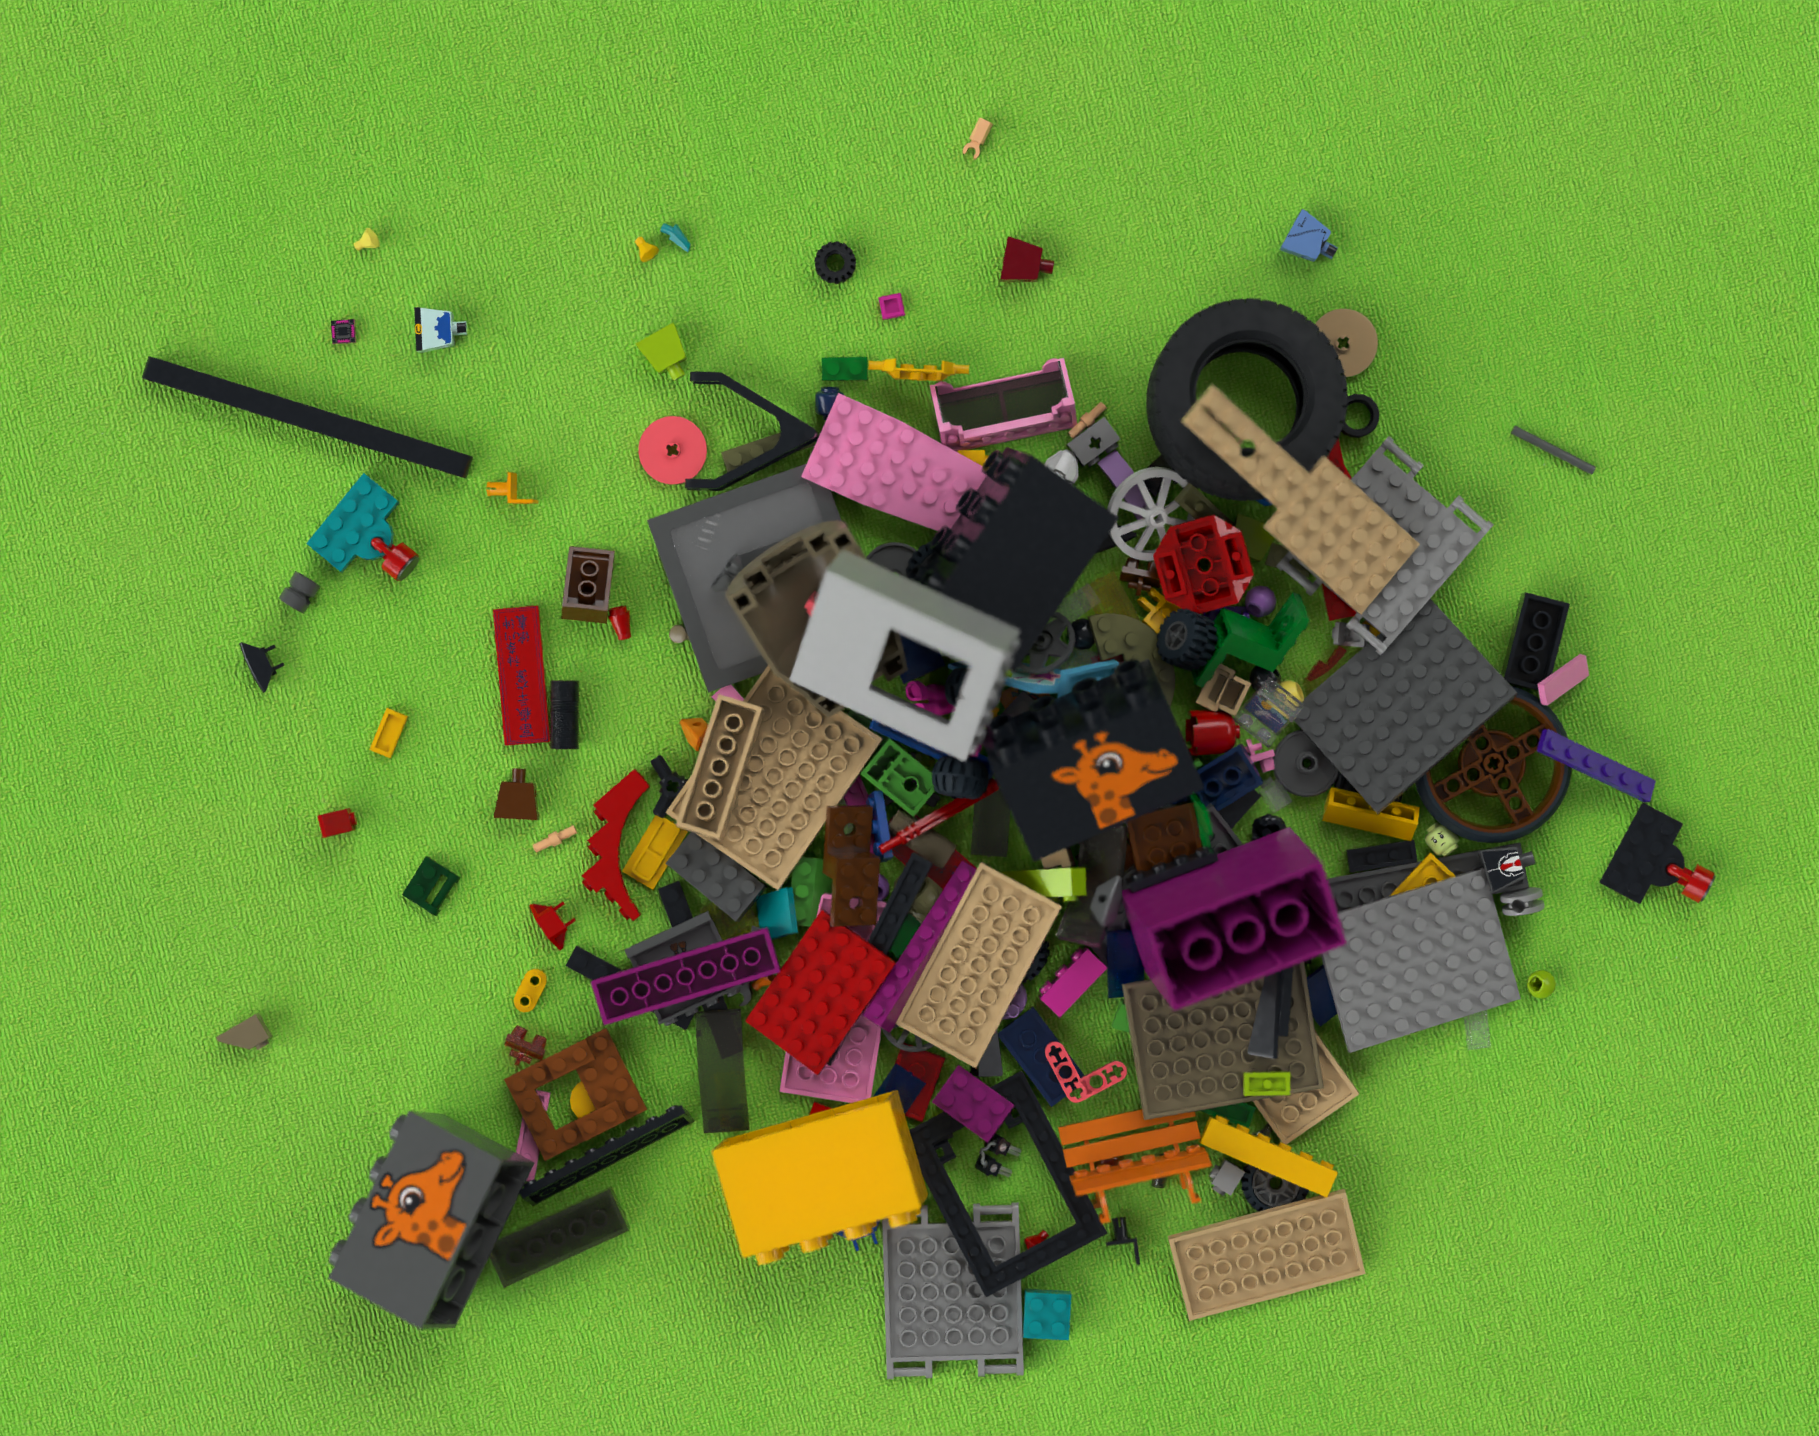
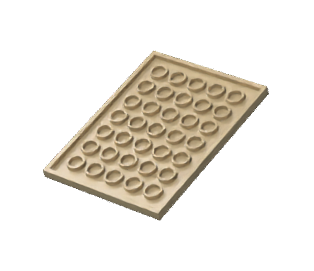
M768 665L743 700V702L762 707L765 713L723 841L700 834L697 835L779 891L825 825L827 806H838L883 739L841 710L827 717L807 701V698L797 690L792 689L782 678L776 676ZM692 775L665 812L675 820L678 819Z

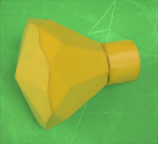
M638 237L635 240L636 245L639 247V257L642 263L650 261L658 254V247L647 243L643 237Z

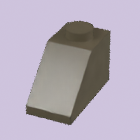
M257 1013L217 1036L216 1039L222 1043L246 1049L256 1047L259 1050L269 1044L267 1039L272 1037V1034L261 1015Z

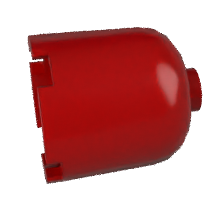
M1196 710L1187 712L1191 718L1186 719L1185 740L1190 741L1191 748H1188L1191 756L1224 754L1231 750L1235 745L1236 739L1240 738V726L1235 724L1234 718L1227 712Z

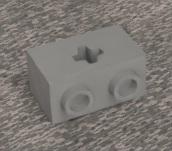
M1103 417L1070 441L1067 447L1075 454L1082 467L1086 464L1091 467L1100 460L1098 455L1104 451L1109 454L1119 446L1116 442L1120 440V437L1106 418ZM1091 438L1093 440H1100V443L1098 445L1099 449H1096L1095 447L1091 449L1089 447V445L1091 444Z

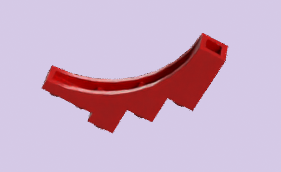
M636 769L631 771L593 804L596 808L593 811L601 821L606 820L608 823L587 840L590 843L587 846L596 857L600 855L602 858L581 875L584 878L582 883L590 892L594 890L597 893L604 887L606 889L604 892L605 896L612 903L616 901L620 905L619 912L626 920L631 918L633 921L641 913L631 900L624 885L620 868V842L630 811L637 800L650 787L649 783Z

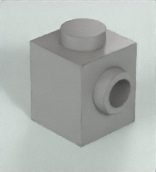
M1223 1158L1220 1165H1215L1210 1172V1182L1214 1185L1212 1189L1223 1196L1225 1193L1232 1195L1245 1171Z

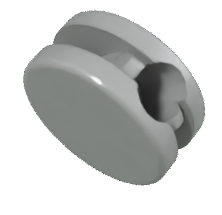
M1529 887L1502 893L1500 895L1501 902L1509 903L1502 907L1503 914L1519 916L1543 910L1545 907L1544 901L1536 900L1543 896L1542 889Z

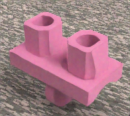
M1247 739V747L1244 748L1250 754L1251 760L1253 762L1259 761L1262 773L1273 770L1274 750L1255 754V751L1263 749L1261 742L1252 744L1251 739Z

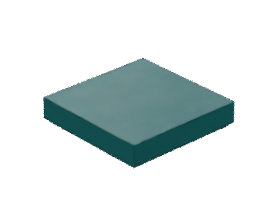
M786 887L779 891L762 895L757 899L759 928L768 927L772 940L798 932L793 888Z

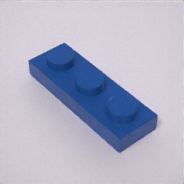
M879 790L873 791L868 795L866 805L873 807L871 834H874L875 840L873 852L876 856L880 857V863L893 858V852L891 849L882 854L878 847L890 840L883 792Z

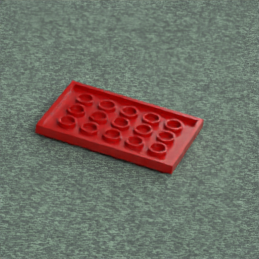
M823 909L782 966L781 972H778L745 1021L815 1074L819 1075L897 963L847 926L830 925V914Z

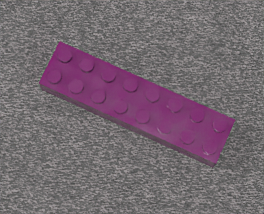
M765 927L592 980L591 985L603 1024L607 1025L781 972L769 928Z

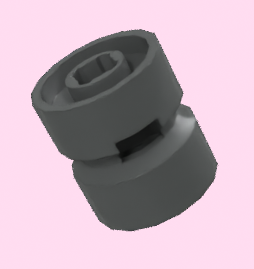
M295 571L289 580L291 586L284 588L279 599L304 614L310 605L309 598L315 597L321 586Z

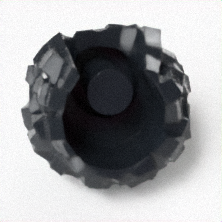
M1271 814L1256 818L1252 824V840L1254 841L1287 828L1285 822L1281 817Z

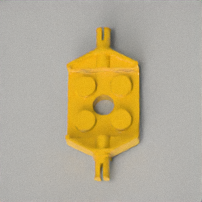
M896 359L869 360L868 370H882V372L888 373L895 380L907 379L941 382L951 375H969V365H956V363L942 361L941 370H937L935 365H923V369H914L912 364H900V368H896Z

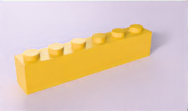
M1216 1115L1215 1118L1209 1116L1199 1140L1200 1144L1324 1197H1328L1338 1174L1333 1169V1164L1321 1160V1163L1313 1161V1156L1303 1151H1300L1299 1154L1292 1152V1147L1285 1143L1279 1142L1278 1145L1271 1143V1138L1261 1133H1258L1257 1136L1249 1133V1128L1237 1124L1236 1127L1228 1124V1119Z

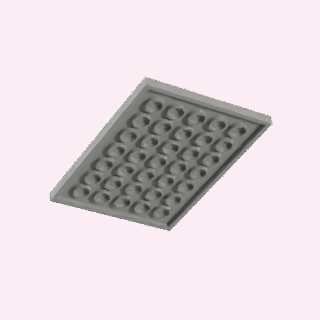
M1479 868L1337 912L1347 944L1321 954L1347 1050L1350 1053L1521 999L1494 899L1490 892L1485 868Z

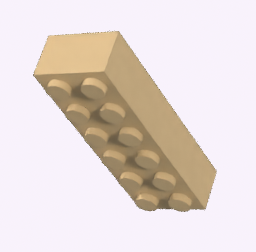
M718 694L676 822L678 828L723 841L765 713L762 707Z

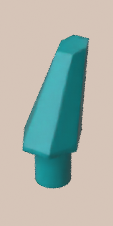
M663 223L660 232L670 235L669 240L676 243L686 252H689L691 244L679 226L675 224L672 227Z

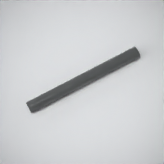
M1517 426L1513 427L1511 434L1591 475L1595 471L1596 467Z

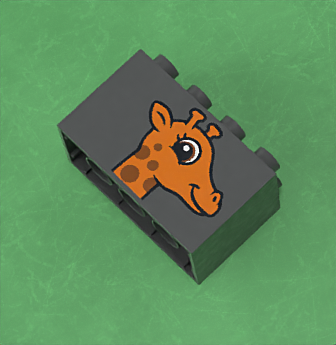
M409 1111L407 1116L404 1114L400 1115L391 1127L389 1138L394 1143L388 1156L378 1158L370 1171L369 1180L374 1182V1185L367 1199L360 1198L351 1210L349 1221L354 1226L347 1241L341 1239L334 1246L330 1254L329 1263L334 1267L329 1279L419 1329L455 1328L520 1194L519 1190L523 1188L534 1162L444 1114Z

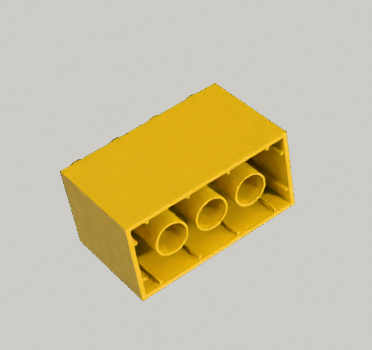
M898 1090L726 1138L712 1150L742 1257L755 1255L758 1265L784 1258V1252L790 1250L789 1245L800 1243L803 1253L823 1248L829 1245L828 1240L834 1238L833 1233L844 1230L846 1240L866 1236L873 1232L872 1228L877 1226L876 1221L888 1218L891 1228L912 1223L917 1220L916 1215L921 1213L920 1208L928 1196Z

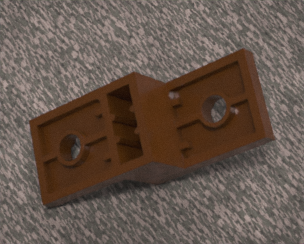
M870 805L827 806L823 874L833 879L830 925L832 926L876 925L880 857L870 852L873 807ZM848 823H852V832L845 835L844 827ZM853 897H858V905L854 908H851V899Z

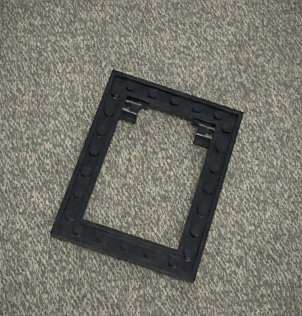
M1023 1071L1010 1076L990 1088L1015 1105L1014 1109H1017L1020 1116L1013 1118L1010 1113L1005 1123L1009 1129L1022 1122L1025 1124L1076 1224L1009 1260L995 1266L943 1166L946 1162L957 1157L948 1139L954 1137L952 1133L965 1126L944 1111L909 1130L922 1176L985 1297L1000 1291L1107 1234L1088 1195L1076 1196L1069 1178L1070 1175H1074L1075 1170L1073 1167H1066L1063 1147ZM942 1148L945 1155L939 1158L935 1150Z

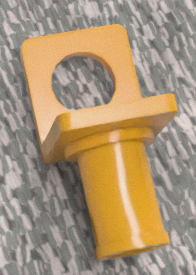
M508 472L507 482H487V488H496L495 490H487L488 496H507V503L538 504V500L517 499V473Z

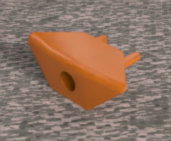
M703 718L681 719L680 725L687 742L698 752L699 747L701 749L709 724Z

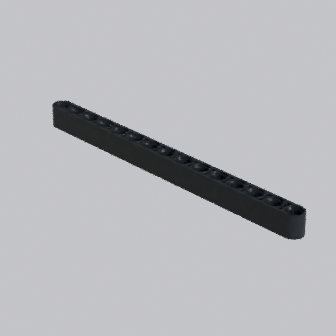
M148 356L142 375L143 379L465 479H467L472 463V456L150 356Z

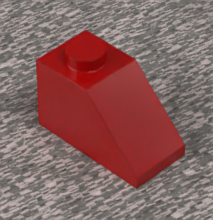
M350 808L317 816L322 838L354 831V825H357L355 812H351Z

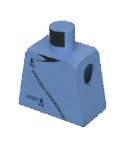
M1302 209L1279 250L1314 262L1319 254L1332 259L1338 247L1327 242L1331 231Z

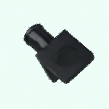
M1120 1217L1121 1227H1119L1118 1218H1112L1115 1239L1106 1242V1247L1133 1243L1136 1266L1140 1265L1137 1238L1131 1239L1128 1237L1126 1217Z

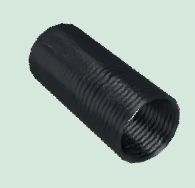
M550 681V710H553L550 711V749H579L578 719L580 710L579 707H576L579 706V681Z

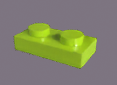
M1243 1072V1095H1290V1072Z

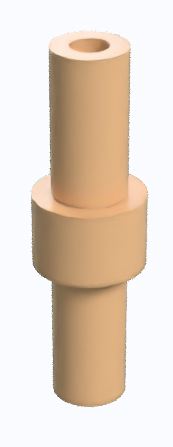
M1100 402L1089 413L1086 412L1079 418L1080 421L1068 432L1070 437L1074 439L1085 428L1091 427L1095 423V419L1107 407Z
M573 825L558 833L555 831L532 846L536 853L550 846L555 847L561 844L562 840L577 834L576 828Z

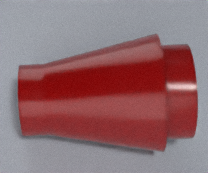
M626 605L609 609L610 615H608V618L617 634L618 640L631 638L630 610H627Z

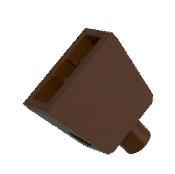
M512 768V782H501L494 818L539 820L535 783L525 782L526 769Z

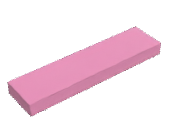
M536 1090L547 1111L551 1092ZM522 1117L516 1153L534 1162L526 1180L529 1182L535 1180L540 1150Z

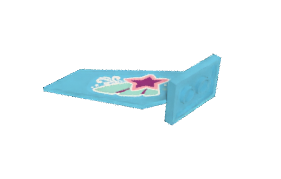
M1111 659L1066 670L1055 669L1045 674L1027 673L1018 667L1016 671L1011 670L1013 675L1012 677H1007L1005 685L1034 694L1058 693V698L1072 692L1073 685L1082 679L1093 677L1098 681L1114 674V669L1119 665V662ZM959 661L948 664V668L953 670L956 668H970V665Z

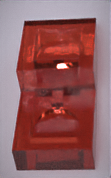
M1337 646L1326 664L1317 660L1305 677V680L1309 682L1324 675L1340 661L1347 650Z

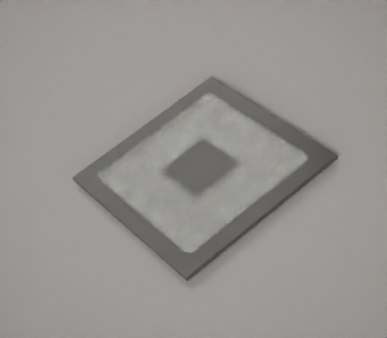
M806 464L647 520L708 693L762 674L768 666V663L727 600L726 590L715 592L711 589L712 583L722 572H725L732 579L735 578L734 575L724 570L729 559L737 553L742 558V567L744 568L770 547L803 529L827 521H841L831 490L801 477Z

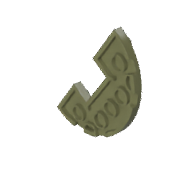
M1113 613L1087 616L1100 660H1106L1121 654L1124 661L1137 659L1142 662L1149 659L1167 702L1171 706L1175 690L1174 666L1161 659L1162 656H1159V648L1156 647L1158 642L1157 634L1141 621L1129 616Z

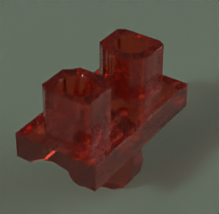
M517 1025L511 1034L508 1033L504 1044L512 1048L509 1055L517 1058L514 1065L519 1067L521 1061L530 1064L532 1058L539 1061L543 1060L547 1039L536 1034L532 1044L526 1042L524 1038L527 1030Z

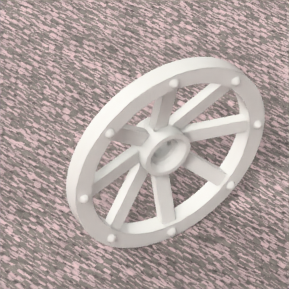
M1150 467L1139 470L1127 477L1114 491L1107 510L1117 516L1118 508H1122L1141 515L1143 518L1117 528L1116 522L1109 532L1115 545L1128 556L1145 561L1154 560L1153 554L1156 549L1147 551L1143 549L1155 528L1161 542L1166 534L1164 529L1165 523L1177 525L1195 520L1189 513L1187 520L1168 516L1169 513L1180 506L1175 501L1164 507L1171 479L1178 482L1183 489L1188 484L1187 480H1183L1174 470L1164 467ZM1153 477H1164L1157 503L1153 502L1143 480ZM1136 484L1147 505L1144 509L1122 501L1126 493ZM1147 526L1135 548L1127 545L1121 538L1123 534Z

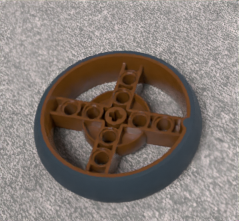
M1512 686V688L1518 695L1509 703L1529 712L1540 724L1515 738L1502 730L1486 729L1483 724L1466 739L1458 758V770L1435 783L1432 781L1429 770L1415 782L1417 792L1429 813L1441 825L1456 835L1472 841L1502 843L1532 833L1547 822L1556 812L1569 787L1572 768L1554 760L1553 776L1549 789L1534 810H1531L1518 785L1525 774L1526 757L1537 751L1542 730L1549 729L1566 738L1568 737L1558 717L1547 705H1542L1539 698L1515 686ZM1531 734L1537 738V744L1534 747H1530L1527 744V738ZM1479 737H1483L1486 740V746L1482 750L1478 749L1475 744ZM1513 745L1517 748V755L1511 759L1507 756V749ZM1490 757L1497 759L1495 769L1487 766L1490 763ZM1470 768H1475L1478 773L1477 778L1473 781L1467 778V771ZM1504 776L1508 779L1509 784L1506 789L1502 790L1498 786V780ZM1451 779L1456 780L1458 784L1454 792H1450L1447 789V783ZM1468 789L1481 796L1498 797L1511 823L1495 826L1476 824L1461 818L1444 803ZM1512 797H1517L1520 805L1517 809L1513 810L1509 806V801Z

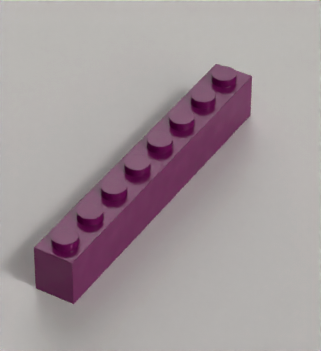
M963 861L954 872L897 961V964L863 1014L864 1017L889 1033L894 1028L977 870Z

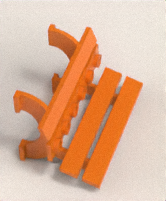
M1142 1109L1058 1127L1061 1145L1080 1141L1084 1142V1145L1063 1149L1067 1168L1088 1163L1089 1172L1087 1169L1077 1170L1069 1178L1076 1196L1094 1192L1095 1199L1091 1200V1203L1095 1209L1102 1208L1103 1214L1098 1215L1101 1224L1111 1222L1103 1191L1106 1189L1178 1174L1180 1186L1182 1189H1187L1191 1203L1201 1202L1198 1193H1194L1189 1171L1211 1167V1161L1204 1147L1191 1145L1186 1147L1185 1151H1180L1178 1144L1201 1139L1197 1120L1176 1125L1173 1123L1176 1120L1195 1117V1111L1144 1120ZM1168 1122L1167 1127L1089 1143L1090 1139ZM1169 1145H1173L1174 1150L1165 1151L1162 1156L1146 1155L1141 1157L1139 1161L1123 1160L1119 1162V1165L1112 1167L1109 1164L1100 1165L1095 1170L1094 1162Z

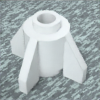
M1069 450L1058 451L1046 460L1045 465L1071 484L1076 482L1078 478V460L1073 452Z

